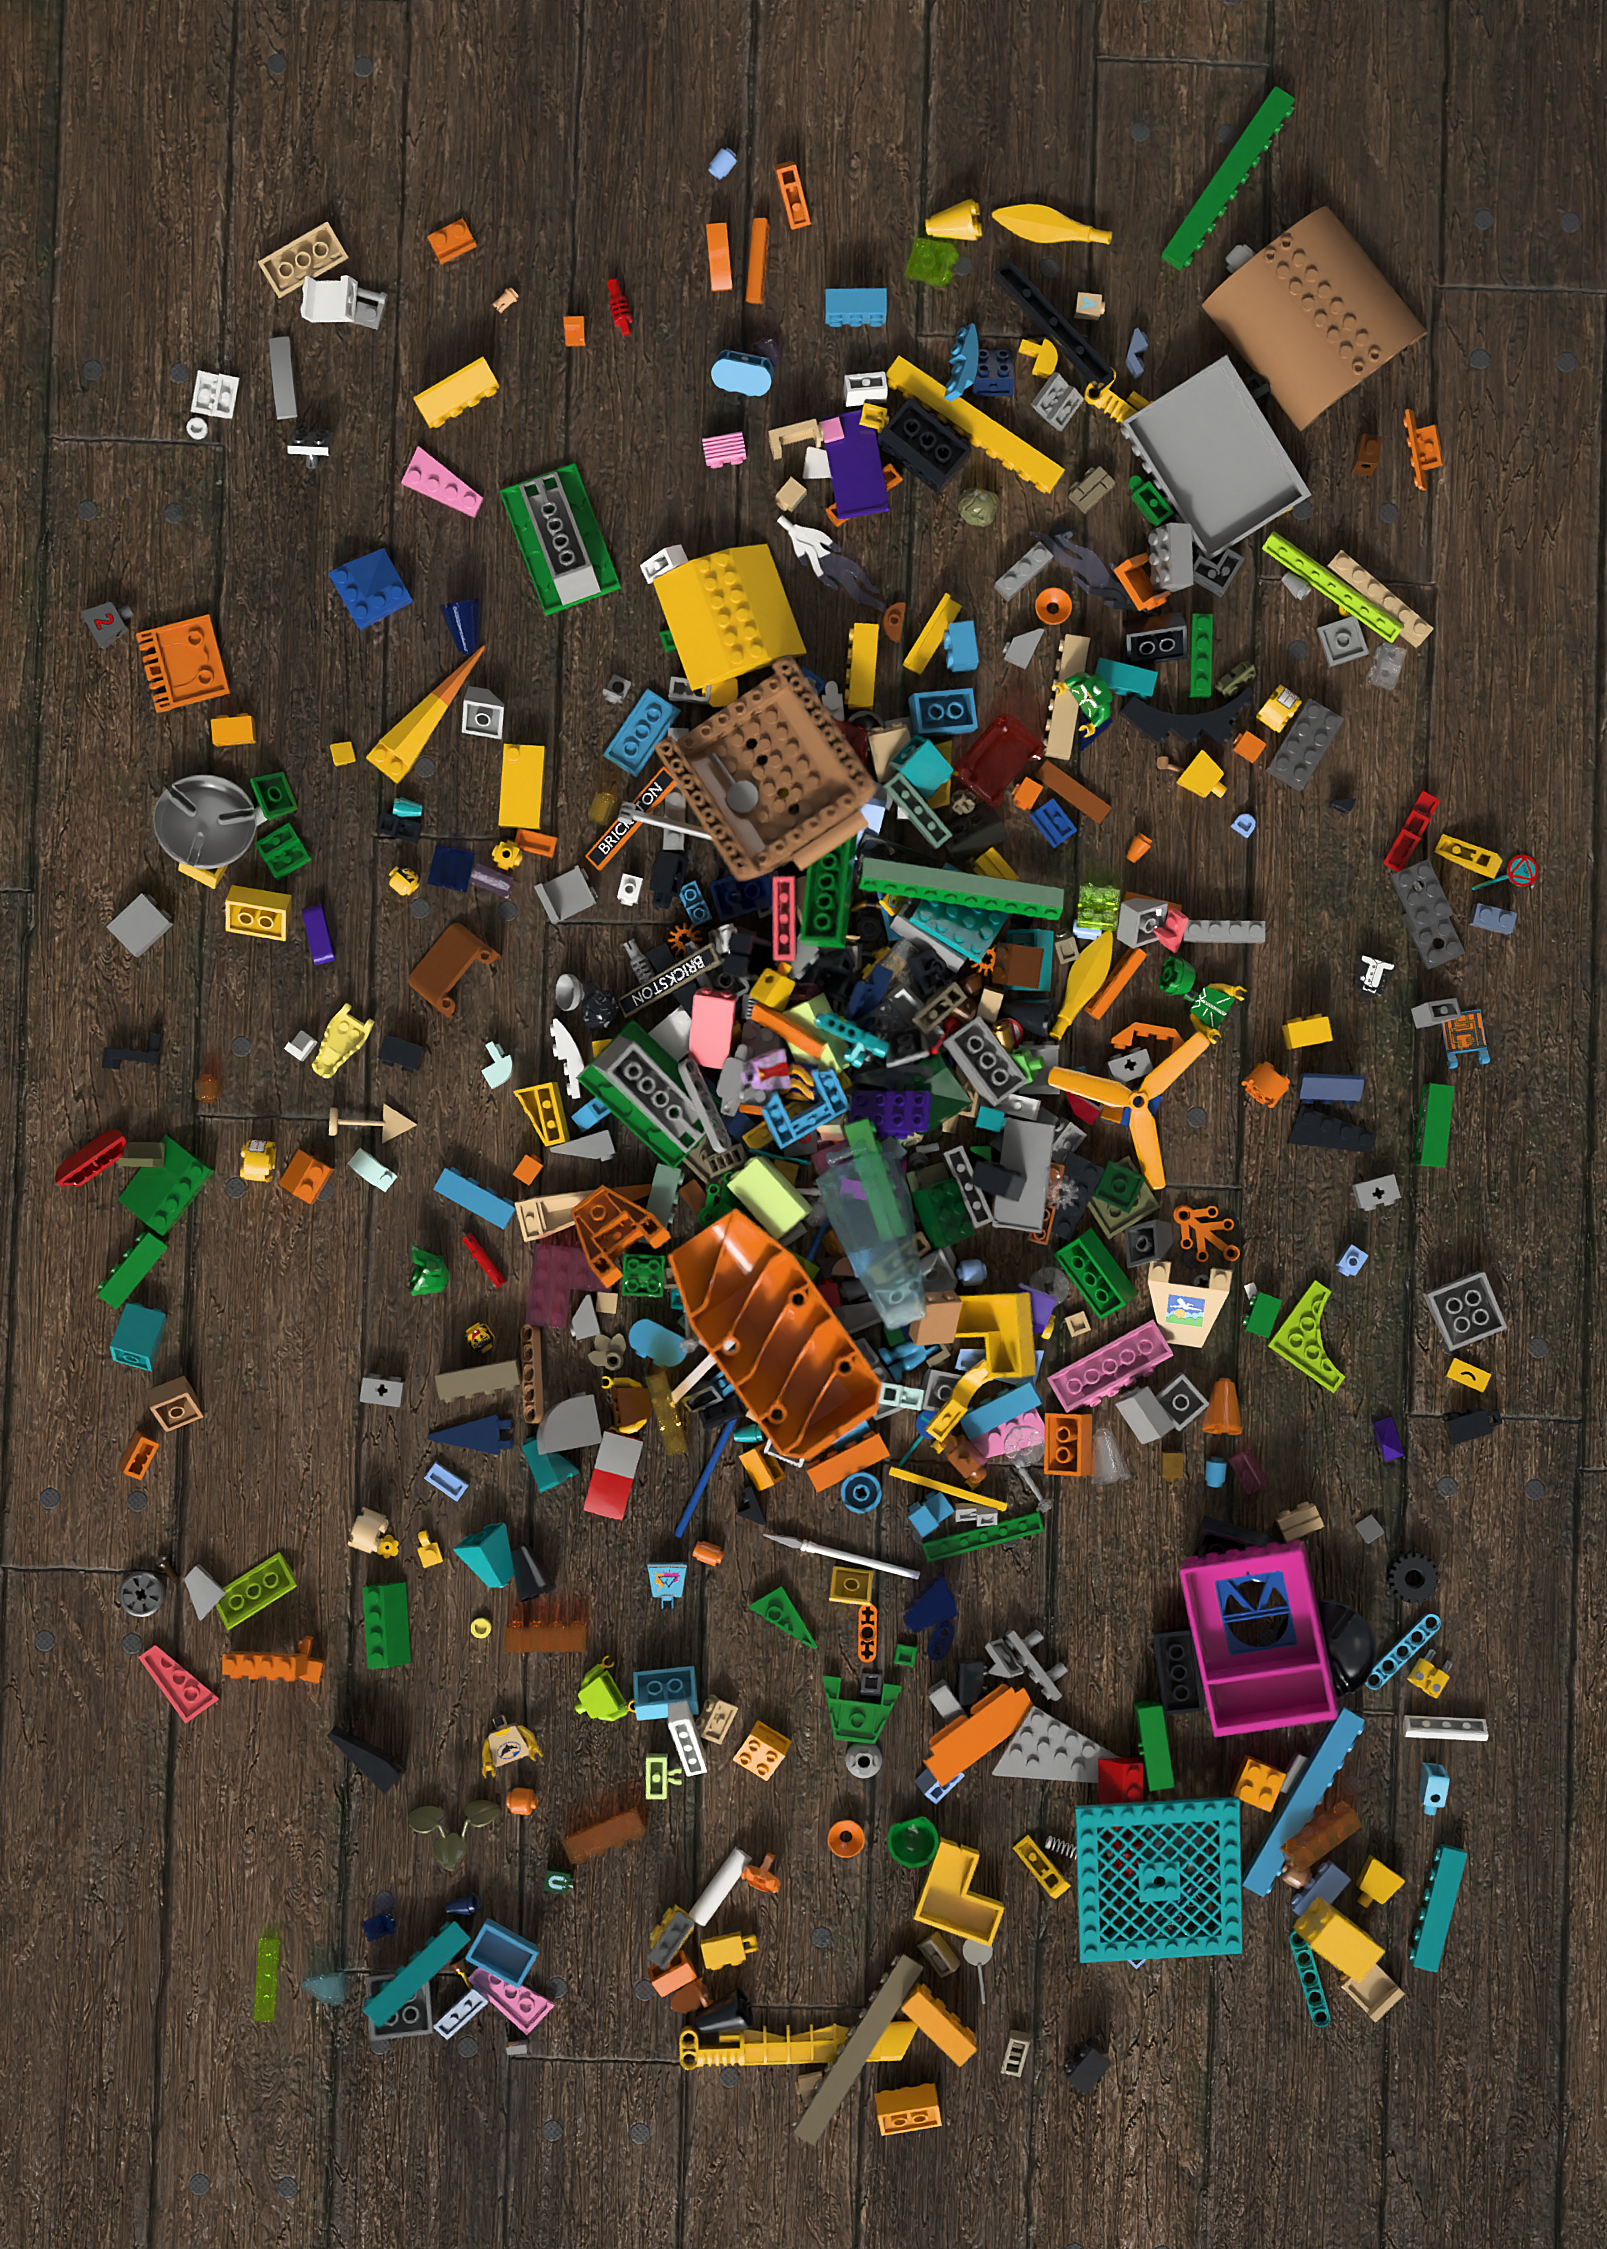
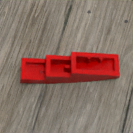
M1424 790L1421 791L1383 861L1384 865L1397 872L1403 870L1421 839L1422 833L1431 820L1432 814L1441 801L1439 798Z

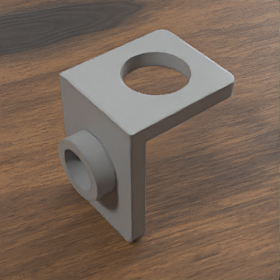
M614 674L607 689L603 688L602 690L606 696L605 699L614 704L616 702L623 703L631 682ZM615 682H622L624 684V690L621 693L613 691L612 687Z

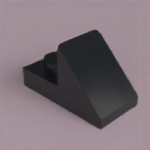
M752 1485L745 1486L744 1492L741 1494L745 1504H750V1507L737 1511L736 1514L760 1525H765L766 1520Z

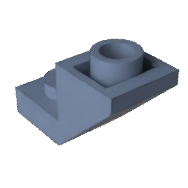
M1139 328L1134 330L1125 360L1134 379L1142 376L1144 371L1142 360L1136 356L1146 351L1147 343H1149L1146 334L1140 332Z

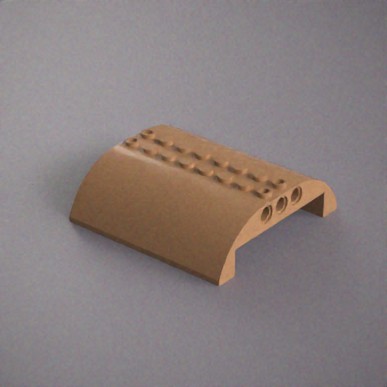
M1328 206L1312 212L1284 232L1234 272L1202 304V308L1254 374L1258 375L1263 384H1268L1271 389L1269 393L1300 432L1313 423L1324 410L1409 344L1413 345L1428 333Z

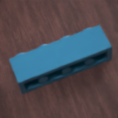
M454 1167L444 1169L433 1190L498 1227L506 1229L516 1212V1207L513 1206L515 1204L514 1201L507 1197H504L502 1200L496 1196L497 1192L489 1187H486V1189L479 1187L480 1182L471 1177L468 1180L461 1176L462 1172Z
M1023 1379L1015 1384L1016 1388L1010 1391L1006 1388L997 1393L998 1397L992 1400L990 1397L982 1400L977 1408L968 1407V1411L959 1421L969 1440L1042 1404L1043 1399L1033 1380L1026 1381V1379Z

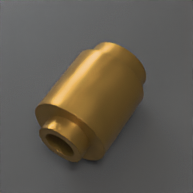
M1004 1022L993 1024L990 1031L1007 1053L1012 1051L1014 1041L1009 1024Z

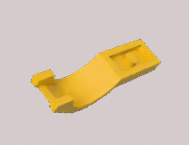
M982 1359L959 1379L954 1386L950 1398L924 1428L940 1442L945 1439L968 1411L969 1401L977 1389L995 1378H988L986 1360Z

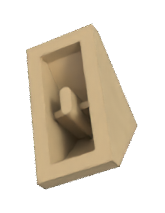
M984 985L975 1018L980 1016L983 1021L995 1024L1004 996V990Z

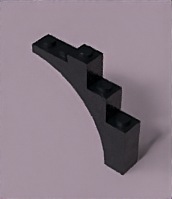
M1248 687L1236 699L1225 706L1196 715H1176L1163 712L1146 705L1133 696L1119 715L1154 745H1157L1159 741L1163 744L1170 735L1168 733L1169 730L1185 745H1188L1190 742L1194 744L1202 735L1199 733L1201 731L1219 746L1222 742L1226 744L1232 738L1233 734L1231 731L1234 727L1228 722L1230 721L1233 724L1240 716L1238 713L1240 708L1243 706L1246 709L1252 702L1253 698H1251V695L1254 691Z

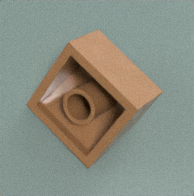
M185 1376L147 1390L149 1408L166 1432L204 1417L194 1390Z

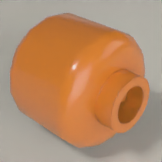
M515 1787L508 1794L507 1807L510 1808L513 1814L530 1815L533 1809H536L538 1806V1797L535 1796L533 1789Z

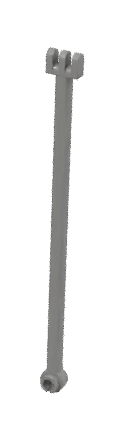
M622 802L620 815L618 816V821L631 825L632 820L712 840L705 828L635 810L636 804Z

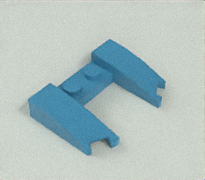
M832 1068L823 1072H819L817 1069L811 1070L822 1101L791 1119L788 1118L776 1092L771 1094L772 1099L765 1107H761L769 1131L780 1149L851 1109Z

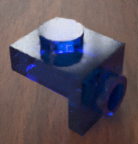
M381 1913L361 1922L367 1942L395 1933V1921L388 1913Z

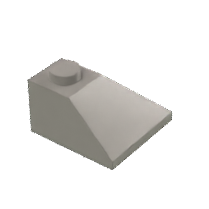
M468 686L463 704L462 733L502 739L504 704L489 689Z

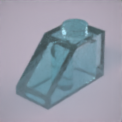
M344 1972L306 1977L301 1982L303 1989L324 2004L330 2003L331 2006L340 2005L348 1996Z

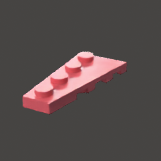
M157 1645L138 1657L185 1724L220 1699Z

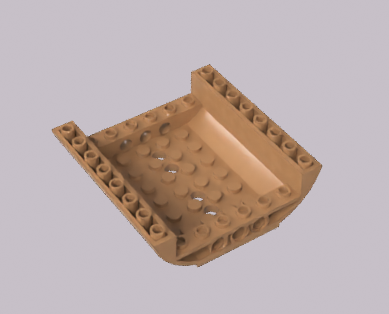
M790 654L772 665L777 673L677 741L669 735L653 746L737 880L754 878L786 865L793 860L792 854L856 811L861 810L871 799L876 788ZM756 739L757 746L754 749H749L747 746L748 742ZM713 753H716L735 783L748 781L757 788L759 800L751 811L739 813L729 806L727 793L732 784L712 756ZM765 755L768 757V762L761 766L758 764V759ZM783 788L789 789V795L786 798L779 797V792ZM799 805V812L791 815L789 812L791 806Z

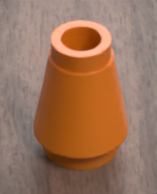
M1139 832L1137 836H1134L1125 857L1136 863L1152 847L1150 844L1153 841Z

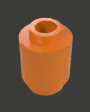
M698 1541L693 1556L701 1562L715 1566L716 1563H721L724 1552L721 1551L722 1547L706 1541Z

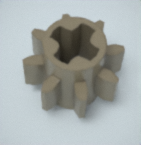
M966 788L964 790H957L951 797L953 803L950 807L960 815L962 813L967 814L974 809L975 803L973 800L976 797Z

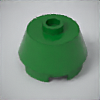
M1181 956L1168 957L1162 965L1165 966L1163 975L1158 976L1159 989L1163 990L1167 995L1187 994L1195 981V968Z

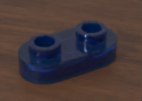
M940 1621L935 1626L927 1645V1654L932 1660L939 1661L945 1658L955 1635V1628L951 1622ZM942 1629H948L949 1633L947 1635H942ZM939 1647L941 1652L935 1654L933 1652L934 1648Z

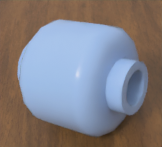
M979 1259L963 1260L960 1262L959 1268H956V1278L964 1286L981 1285L983 1280L987 1278L986 1265Z

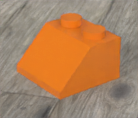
M298 1149L279 1185L307 1203L314 1204L334 1169Z

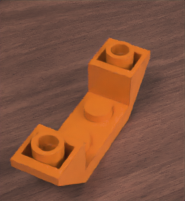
M1138 1022L1128 1026L1111 1038L1109 1044H1114L1113 1048L1126 1050V1047H1130L1132 1044L1134 1032H1137L1136 1035L1141 1037H1148L1149 1034L1157 1035L1156 1039L1168 1041V1038H1171L1169 1054H1173L1185 1043L1176 1029Z

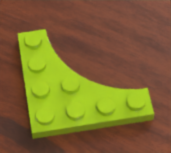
M1313 1280L1267 1346L1326 1389L1335 1393L1345 1379V1376L1335 1368L1327 1357L1323 1348L1320 1331V1318L1331 1291L1316 1280Z

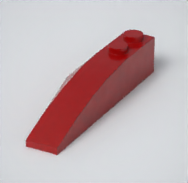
M1138 1757L1098 1758V1800L1100 1805L1143 1802V1763ZM1132 1825V1826H1133L1134 1828L1138 1829L1141 1825ZM1114 1826L1113 1828L1117 1831L1121 1826ZM1127 1828L1121 1835L1128 1839L1133 1832ZM1107 1829L1108 1838H1110L1113 1833ZM1137 1837L1132 1845L1138 1849L1142 1845V1840ZM1117 1838L1111 1845L1118 1850L1123 1842ZM1128 1847L1122 1855L1128 1859L1134 1852ZM1139 1856L1132 1862L1137 1868L1138 1860H1141ZM1119 1857L1115 1860L1117 1869L1124 1863ZM1128 1866L1122 1874L1129 1878L1135 1871Z

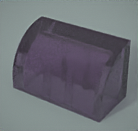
M476 863L470 879V883L506 899L509 898L516 882L513 878L480 863Z

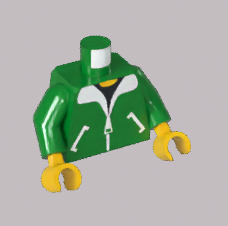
M1078 672L1065 679V682L1059 681L1052 686V689L1054 687H1059L1060 689L1056 696L1063 694L1067 687H1069V691L1091 721V723L1082 725L1079 728V731L1087 729V734L1084 737L1093 735L1095 727L1098 728L1109 718L1111 714L1110 703L1113 695L1108 690L1107 683L1102 681L1098 674L1091 676L1085 672Z

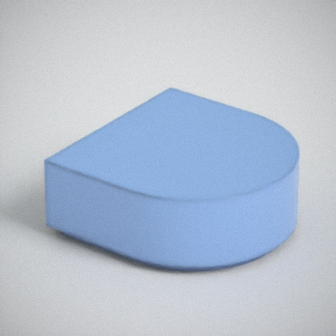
M1241 814L1230 827L1245 838H1248L1255 828V819L1250 814Z

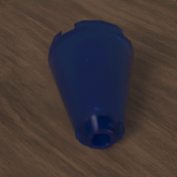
M479 598L474 599L475 603H473V600L447 603V608H445V604L440 605V610L458 652L462 651L463 655L475 653L474 649H478Z

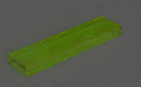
M260 1937L258 1941L253 2021L274 2022L279 1938Z

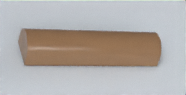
M858 810L792 854L791 857L802 871L870 824L864 814Z

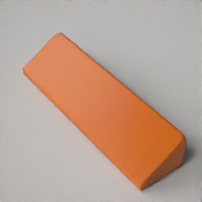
M760 1001L754 1004L751 1019L817 1060H820L828 1042Z

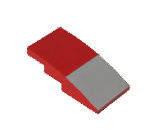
M609 1430L604 1431L584 1504V1511L620 1521L623 1520L644 1440Z

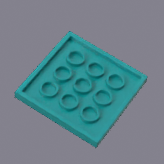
M947 862L942 870L964 873ZM923 899L911 917L910 922L979 964L1010 913Z

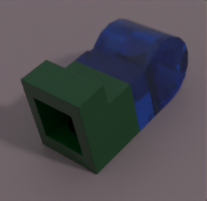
M905 1323L892 1329L890 1324L883 1327L890 1347L911 1339L909 1336L911 1323Z

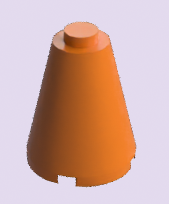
M1219 1378V1381L1214 1382L1208 1402L1210 1405L1207 1406L1202 1422V1430L1214 1434L1227 1432L1228 1435L1241 1434L1242 1423L1235 1383L1231 1382L1229 1378Z

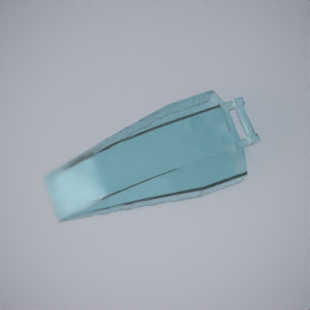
M865 1140L859 1141L857 1145L838 1152L826 1153L830 1169L816 1181L828 1219L887 1329L891 1330L927 1317L924 1289L922 1287V1274L919 1266V1253L917 1252L916 1233L913 1223L911 1196L899 1158L893 1152L869 1154ZM859 1152L862 1153L863 1157L838 1166L836 1164L837 1160Z

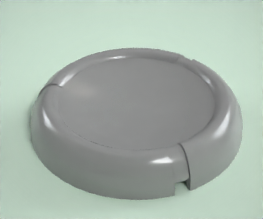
M212 775L190 776L173 783L172 789L169 791L166 789L158 799L153 814L154 831L157 840L165 852L176 861L198 869L223 867L240 858L253 841L257 820L256 813L254 814L253 812L254 806L247 794L231 781Z

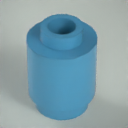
M1212 1456L1211 1460L1206 1461L1205 1480L1207 1486L1222 1487L1223 1482H1225L1227 1462L1223 1461L1222 1457Z

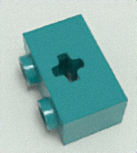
M980 1106L974 1127L998 1133L1000 1129L1003 1130L1005 1128L1007 1117H1004L1005 1112Z

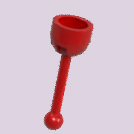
M954 1016L947 1018L944 1023L946 1031L937 1044L931 1047L930 1051L932 1054L938 1053L939 1046L948 1034H955L959 1031L962 1024L958 1018Z

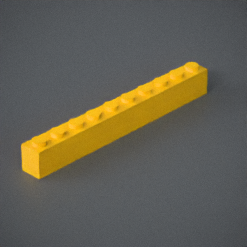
M901 356L896 358L885 374L887 386L893 390H900L907 400L910 398L912 401L917 400L924 407V411L927 413L932 412L942 424L948 423L953 427L952 430L955 433L968 437L969 442L974 446L984 448L986 454L994 459L997 457L1003 461L1002 464L1007 469H1014L1019 472L1018 475L1027 482L1030 480L1035 483V487L1039 491L1050 494L1063 476L1064 468L962 398L957 397L951 402L944 398L946 388Z

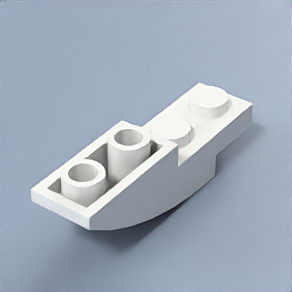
M553 1019V1024H550L551 1036H555L556 1044H553L554 1056H558L559 1060L567 1059V1063H564L565 1075H569L570 1083H567L568 1095H572V1099L582 1098L580 1083L576 1079L585 1069L581 1053L565 1026L558 1019Z

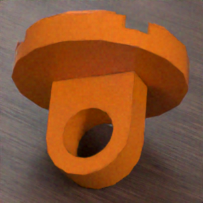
M768 1852L761 1868L745 1866L741 1872L742 1879L747 1878V1883L763 1892H770L772 1890L773 1893H776L781 1883L774 1875L769 1873L776 1855Z

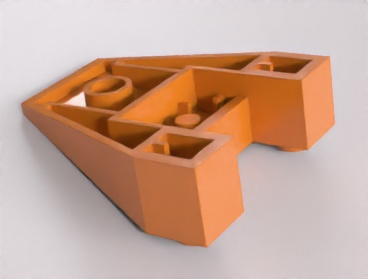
M603 1185L570 1210L588 1264L606 1288L623 1276L612 1261L644 1236L655 1250L671 1238L652 1213Z

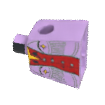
M775 1048L748 1060L749 1070L741 1072L742 1082L744 1084L751 1082L753 1089L791 1088L785 1049Z

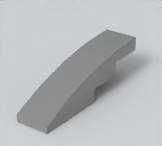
M289 336L270 338V359L277 419L298 417Z

